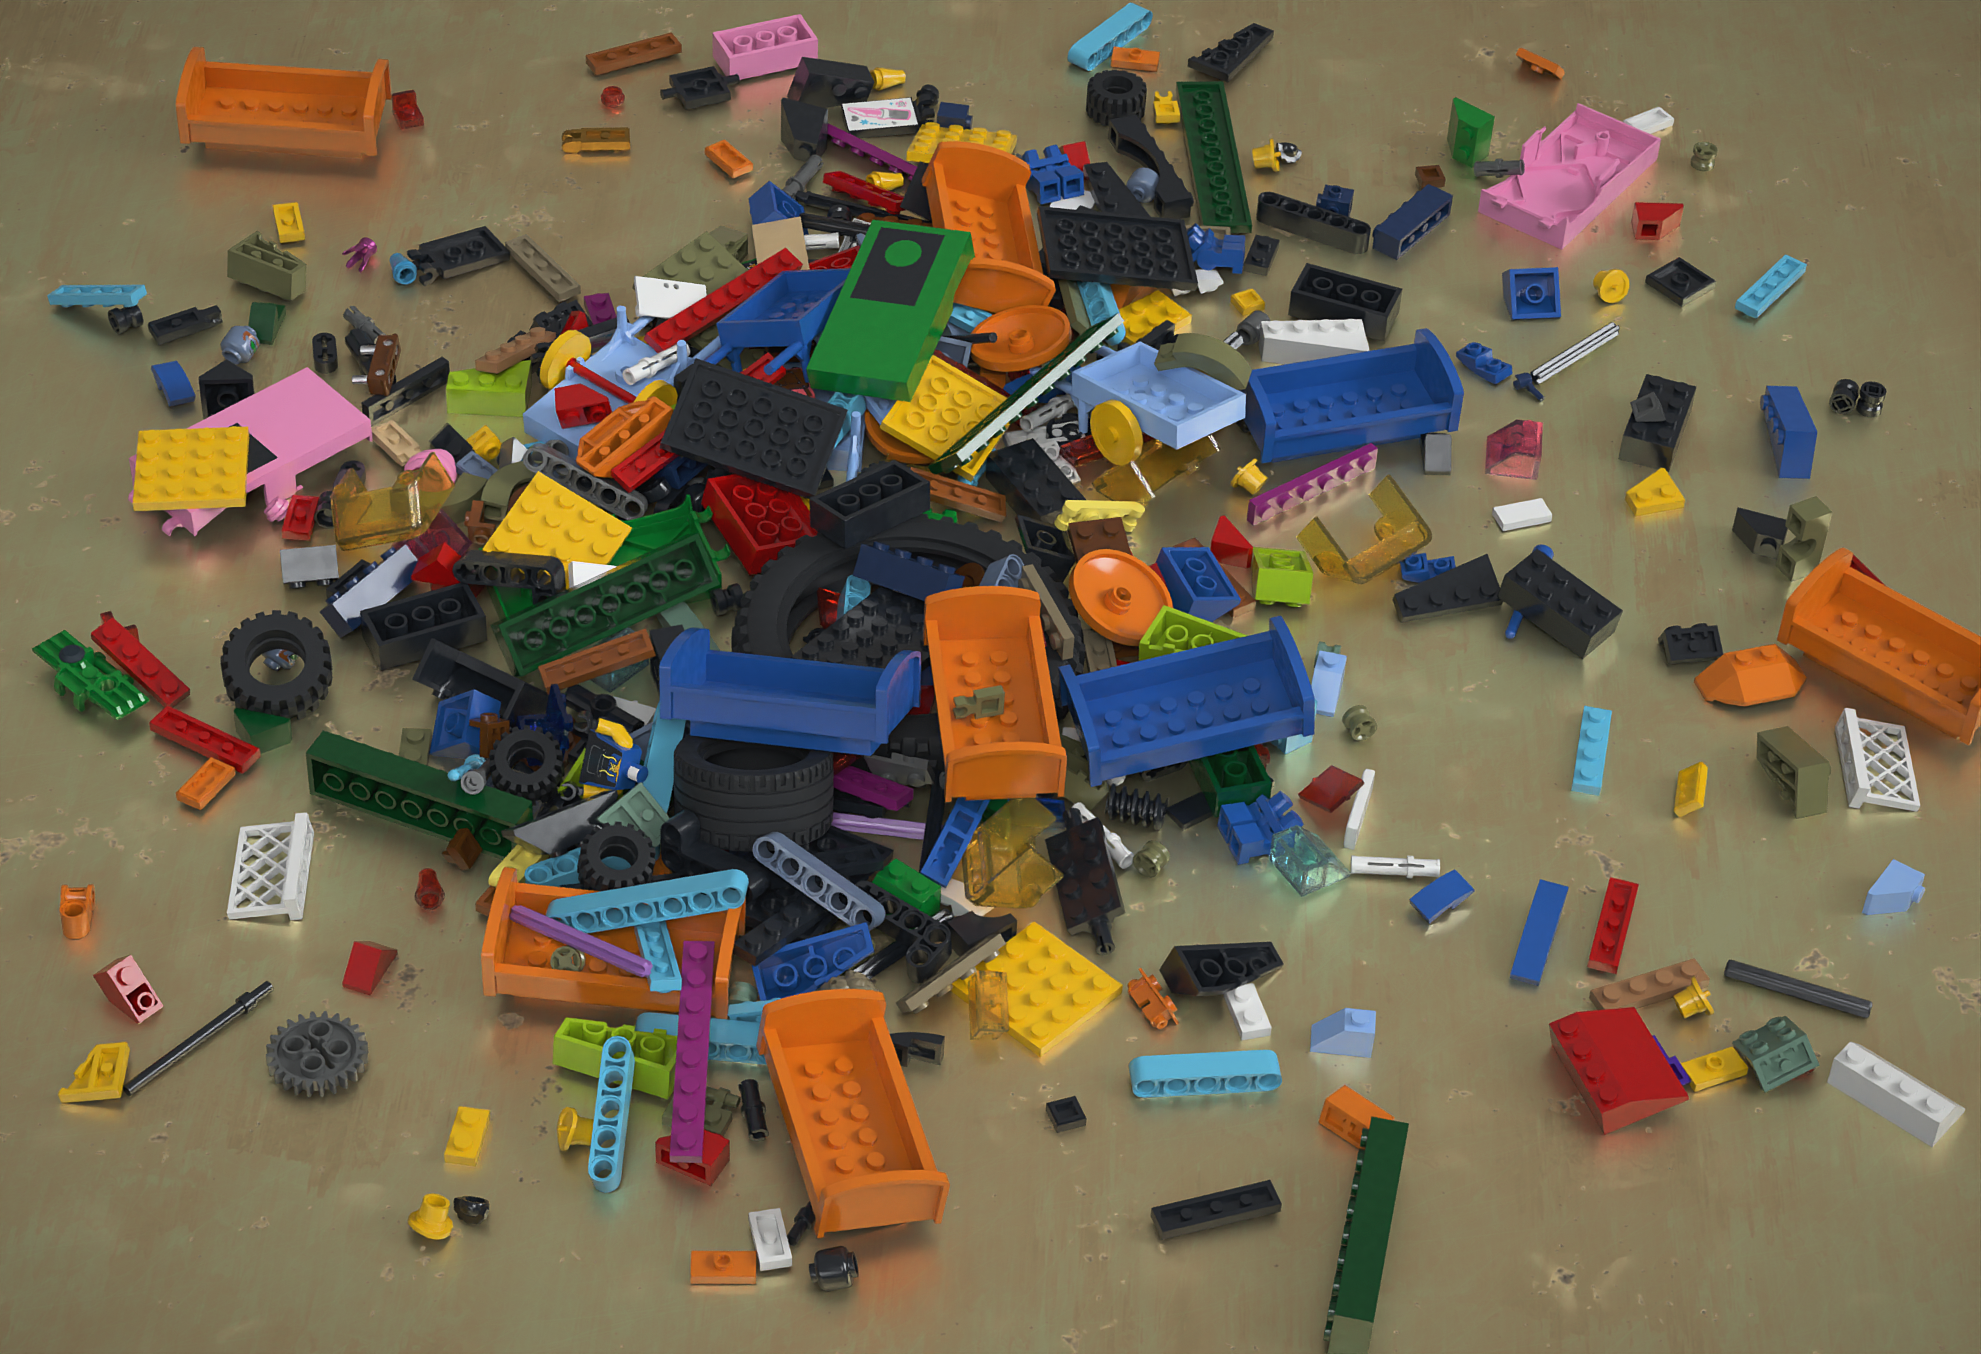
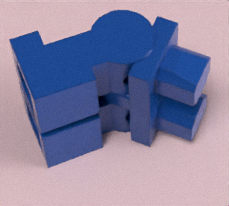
M1057 144L1046 147L1043 150L1045 158L1040 160L1036 150L1024 152L1022 159L1029 164L1031 169V176L1026 184V188L1037 195V201L1040 204L1059 201L1061 197L1068 199L1084 195L1083 172L1075 165L1071 166L1068 162V155H1062Z
M1196 223L1187 230L1193 262L1197 260L1200 268L1212 270L1216 266L1232 267V273L1242 274L1245 260L1246 235H1224V239H1217L1210 228L1204 232Z
M1279 791L1270 799L1262 794L1256 799L1257 802L1246 805L1245 802L1221 805L1217 827L1226 844L1229 843L1228 847L1238 865L1249 863L1250 857L1265 854L1277 856L1283 853L1288 845L1293 846L1298 842L1294 833L1304 823L1293 810L1285 816L1283 815L1284 812L1293 806V803L1282 791Z

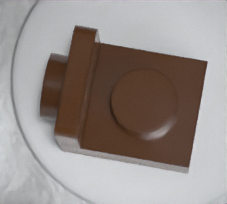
M481 713L480 718L469 719V726L480 728V757L489 758L490 750H494L493 743L496 739L501 741V734L505 731L509 734V720L498 718L496 713Z

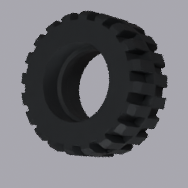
M272 610L271 615H265L263 611L255 614L256 619L250 620L246 618L241 621V629L234 628L229 634L230 641H225L222 648L223 655L221 656L220 664L224 687H226L230 701H235L236 708L285 718L297 717L298 720L306 717L307 710L314 712L319 707V699L325 700L328 695V687L331 686L333 678L330 647L319 627L313 628L312 621L306 617L299 620L298 614L289 611L287 615H282L281 610ZM274 649L293 652L304 661L302 672L292 681L281 685H268L256 680L250 674V667L257 657Z

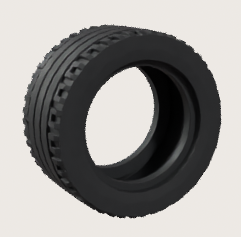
M688 735L678 743L674 750V816L684 809L692 811L700 821V840L725 850L753 852L754 842L771 832H779L799 846L810 843L825 834L833 822V752ZM767 841L766 847L768 851H774L773 844Z

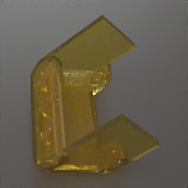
M1212 434L1177 450L1153 438L1142 446V452L1135 461L1132 460L1122 466L1116 464L1092 481L1091 484L1098 493L1111 501H1134L1140 503L1145 508L1149 505L1148 501L1156 497L1154 492L1183 472L1187 476L1200 468L1199 462L1217 453L1221 448Z
M435 452L429 453L419 470H405L401 472L392 487L367 491L354 469L350 468L347 470L339 484L333 488V493L330 496L335 541L342 551L413 539L422 535L429 528L455 487Z
M1390 474L1368 495L1383 515L1374 525V532L1380 542L1348 559L1317 516L1296 537L1323 574L1357 584H1365L1421 551L1431 542L1432 532Z
M1012 798L977 828L962 856L965 898L974 906L1013 909L1034 907L1039 902L1041 896L1064 877L1061 871L1035 849V838L1056 821V816L1035 798Z

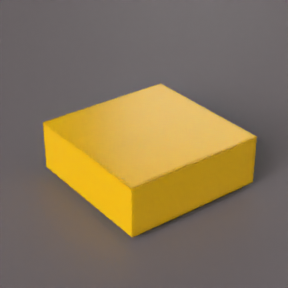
M1253 288L1231 295L1230 302L1243 316L1251 314L1256 310L1261 311L1265 309L1264 300Z

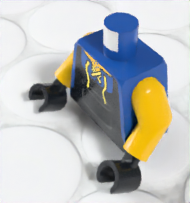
M582 711L577 715L587 721L586 725L576 722L574 728L577 731L585 732L589 728L594 729L589 731L579 783L583 784V787H578L573 781L565 782L561 786L571 787L573 794L561 795L560 797L563 800H571L576 795L582 796L585 799L597 793L617 790L618 795H621L623 789H631L635 786L636 782L643 783L646 780L648 769L640 765L641 747L633 743V739L623 725L601 718L595 720L589 711Z

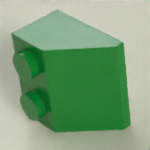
M1457 97L1452 102L1447 140L1452 158L1473 168L1476 161L1481 162L1489 155L1495 116Z
M897 858L878 872L872 881L875 885L930 917L940 911L941 886Z

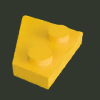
M1660 468L1629 489L1625 496V501L1635 516L1684 508L1685 498L1665 468Z
M127 1042L97 1044L88 1054L87 1060L80 1064L73 1073L75 1080L68 1089L63 1087L60 1089L58 1096L61 1103L121 1098L130 1053Z

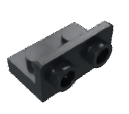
M577 300L569 303L562 302L553 311L548 313L544 311L533 318L530 329L542 327L545 328V331L556 332V337H559L571 312L582 311L585 313ZM585 313L588 325L592 326V321Z
M1699 623L1691 628H1681L1678 625L1670 626L1658 638L1659 644H1664L1668 665L1713 661L1723 655L1717 625L1708 626L1706 623Z

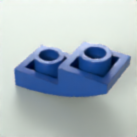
M1469 343L1456 352V357L1468 369L1493 384H1497L1512 375V365L1499 359H1494L1492 349L1482 346L1480 343Z
M177 361L151 366L159 390H163L169 407L195 401L196 395Z
M1426 553L1399 557L1402 578L1411 582L1421 583L1456 567L1454 556L1427 560Z
M1454 869L1424 887L1411 897L1409 901L1430 924L1448 908L1452 910L1473 894L1475 889Z

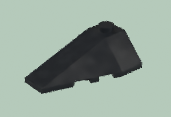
M1272 942L1174 946L1159 971L1171 993L1210 996L1222 995L1281 969L1284 963Z

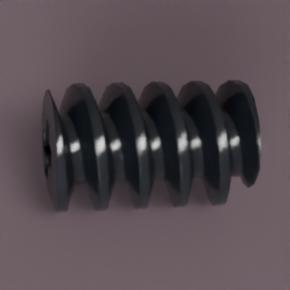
M1112 783L1106 800L1105 814L1108 811L1110 820H1115L1119 814L1120 821L1126 823L1131 816L1132 825H1137L1142 818V824L1145 828H1148L1153 821L1154 829L1160 830L1165 820L1168 798L1165 803H1162L1161 794L1158 793L1154 800H1150L1149 791H1146L1143 797L1140 798L1137 788L1134 789L1131 795H1128L1127 786H1123L1120 793L1116 791V784Z

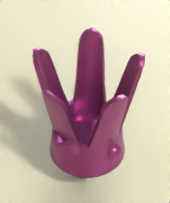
M364 237L357 245L344 251L342 255L356 251L346 263V267H352L363 258L359 267V272L361 273L369 258L377 252L375 242L370 238Z

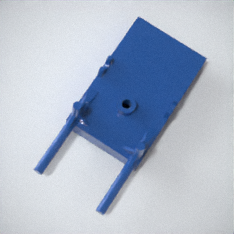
M851 268L782 271L716 323L721 347L704 361L716 365L725 357L731 363L732 370L739 373L743 371L740 355L745 347L788 346L764 366V372L767 375H772L795 356L800 360L805 382L809 383L806 368L810 361L812 340L824 330Z

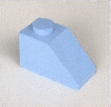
M1319 651L1311 684L1314 698L1318 701L1316 714L1334 717L1344 680L1346 655Z
M1893 859L1868 891L1862 913L1874 915L1907 911L1913 902L1918 903L1925 892V887L1922 886L1925 874Z
M1344 1008L1312 1024L1310 1052L1371 1058L1375 1038L1376 1011Z

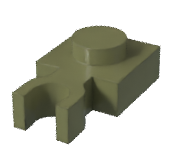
M1002 685L973 690V697H953L956 708H953L955 718H965L973 714L975 719L1003 714L1005 692Z

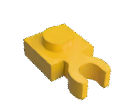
M1158 91L1155 92L1153 112L1156 123L1170 124L1180 122L1177 101H1172L1173 94L1171 91H1168L1166 97L1160 96Z

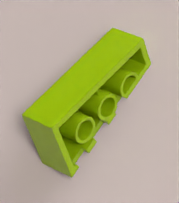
M1163 605L1139 642V661L1248 635Z
M565 1018L554 1035V1065L599 1078L604 1043L613 1036H621L629 1041L635 1056L632 1089L669 1099L674 1090L677 1036L667 1035V1030L654 1028V1032L650 1033L635 1031V1026L623 1024L622 1027L611 1028L607 1027L606 1022ZM616 1052L612 1058L620 1059L626 1052ZM617 1080L613 1081V1083L621 1085L622 1081Z

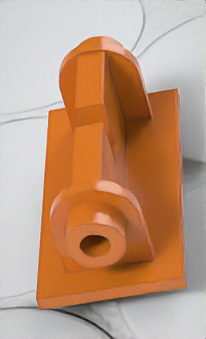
M1142 968L1138 969L1142 977L1138 980L1133 979L1128 983L1129 995L1132 996L1139 1008L1150 1002L1141 1010L1153 1027L1162 1029L1171 1018L1178 1025L1179 1022L1173 1014L1178 1009L1168 995L1165 997L1160 995L1159 991L1162 990V987L1153 974L1147 977Z

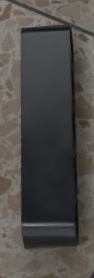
M1263 192L1259 195L1256 219L1260 223L1353 254H1363L1368 251L1371 232L1369 224L1274 192Z

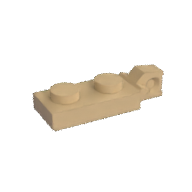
M394 420L371 428L372 439L400 466H405L411 456L421 452L420 445Z

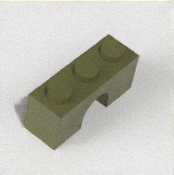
M1817 496L1792 504L1789 508L1785 526L1796 537L1789 543L1780 546L1775 566L1791 582L1808 576L1820 563L1832 511Z

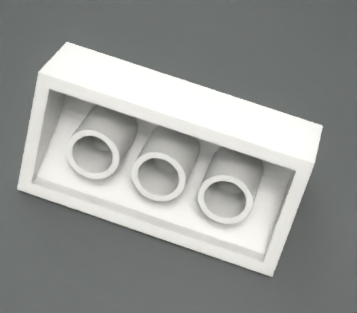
M1849 1042L1833 1060L1827 1083L1931 1147L1938 1142L1965 1111L1964 1107L1860 1044Z

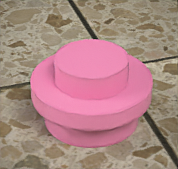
M280 497L273 499L264 510L267 520L270 522L274 520L281 521L287 514L289 502L286 499L282 500Z

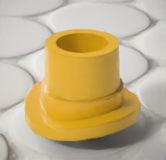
M1271 138L1269 139L1270 144L1252 149L1254 165L1256 169L1268 167L1272 168L1274 172L1280 171L1277 157L1281 156V152H1275L1274 140Z
M1603 270L1595 275L1593 285L1598 290L1599 297L1603 301L1616 303L1627 295L1629 279L1622 270Z
M1254 458L1245 467L1239 466L1237 468L1239 472L1233 477L1230 485L1233 488L1243 487L1252 495H1255L1268 478L1255 465L1258 460Z
M1695 976L1691 977L1692 985L1673 995L1674 1002L1684 1019L1702 1012L1708 1016L1714 1014L1712 1006L1706 999L1711 994L1709 990L1702 992Z
M564 1108L559 1115L557 1123L560 1150L567 1151L570 1145L591 1146L594 1119L580 1117L577 1115L575 1108Z
M439 1194L425 1195L420 1208L408 1216V1224L413 1230L427 1238L437 1240L448 1237L453 1228L452 1220L448 1216L449 1200Z

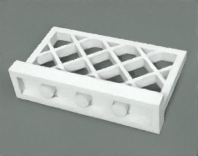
M1844 708L1835 725V732L1849 807L1860 809L1862 803L1866 802L1917 812L1920 808V801L1905 726L1857 718L1855 709ZM1859 728L1866 729L1872 735L1868 737ZM1885 733L1897 735L1898 740L1894 742ZM1879 739L1887 748H1881L1874 740ZM1867 746L1876 755L1870 756L1863 750V747ZM1891 751L1895 752L1902 760L1897 761L1889 753ZM1883 759L1891 767L1886 769L1878 760ZM1871 766L1880 775L1875 777L1867 770V767ZM1893 772H1899L1906 780L1902 782ZM1885 778L1895 787L1890 789L1881 780ZM1874 786L1884 795L1873 794L1870 788ZM1901 791L1907 797H1909L1910 800L1902 799L1896 793Z
M307 812L296 813L295 821L240 827L227 909L229 920L287 913L290 920H300L303 918L314 839V830ZM291 832V834L281 842L276 839V837L281 833ZM249 836H262L253 845L247 842ZM269 842L275 846L266 854L259 851ZM282 851L287 854V857L279 863L272 860ZM254 854L259 859L248 867L244 864V861ZM265 864L272 867L262 876L256 872ZM279 873L284 876V878L275 885L269 882V880H271ZM250 876L255 879V881L246 888L240 885V883H242ZM263 885L269 889L260 897L252 894ZM275 895L281 898L280 904H266ZM246 898L252 901L247 907L237 908V905Z

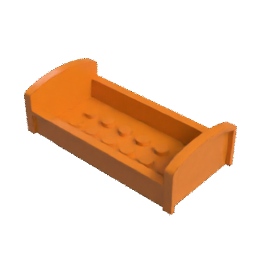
M193 47L184 65L176 99L180 143L204 142L205 148L346 158H361L363 153H366L367 156H376V136L386 100H391L392 98L389 60L378 59L373 72L206 61L204 47Z
M960 141L940 142L922 177V186H926L933 227L971 232L975 258L970 261L955 292L953 303L982 309L992 315L1019 306H1048L1056 289L1054 281L1043 275L1025 188L1031 176L1029 164L1003 150L982 144Z
M1844 547L1833 552L1810 572L1788 598L1777 641L1784 645L1789 643L1804 652L1803 656L1952 738L1960 737L1959 741L1969 746L1972 743L1975 731L1981 726V637L1851 568L1853 552Z
M976 586L947 590L925 598L923 642L924 645H928L945 765V802H951L952 797H965L966 800L1034 798L1036 794L1057 793L1058 797H1064L1067 755L1065 748L1061 745L1040 621L1041 602L1038 592L1006 586ZM1002 685L1005 692L1003 714L975 719L973 714L965 718H955L953 708H956L953 697H973V690Z
M503 868L493 897L481 953L484 996L496 997L498 993L517 997L679 1014L680 990H673L668 993L650 991L647 977H639L587 953H584L586 957L585 966L580 972L552 969L550 959L553 952L557 948L566 946V944L513 922L509 917L511 908L515 905H522L542 915H546L548 905L553 900L601 891L517 883V869ZM746 896L744 903L736 909L728 908L725 911L665 920L680 974L682 973L684 941L715 942L711 1016L717 1019H728V986L735 956L733 948L735 941L738 940V936L745 935ZM634 926L588 933L593 937L641 957Z
M865 989L821 990L785 997L763 1006L756 1047L759 1055H764L816 1218L814 1230L817 1238H823L824 1232L878 1227L933 1219L935 1224L942 1222L950 1183L946 1173L938 1172L884 1019L886 1001L882 992Z

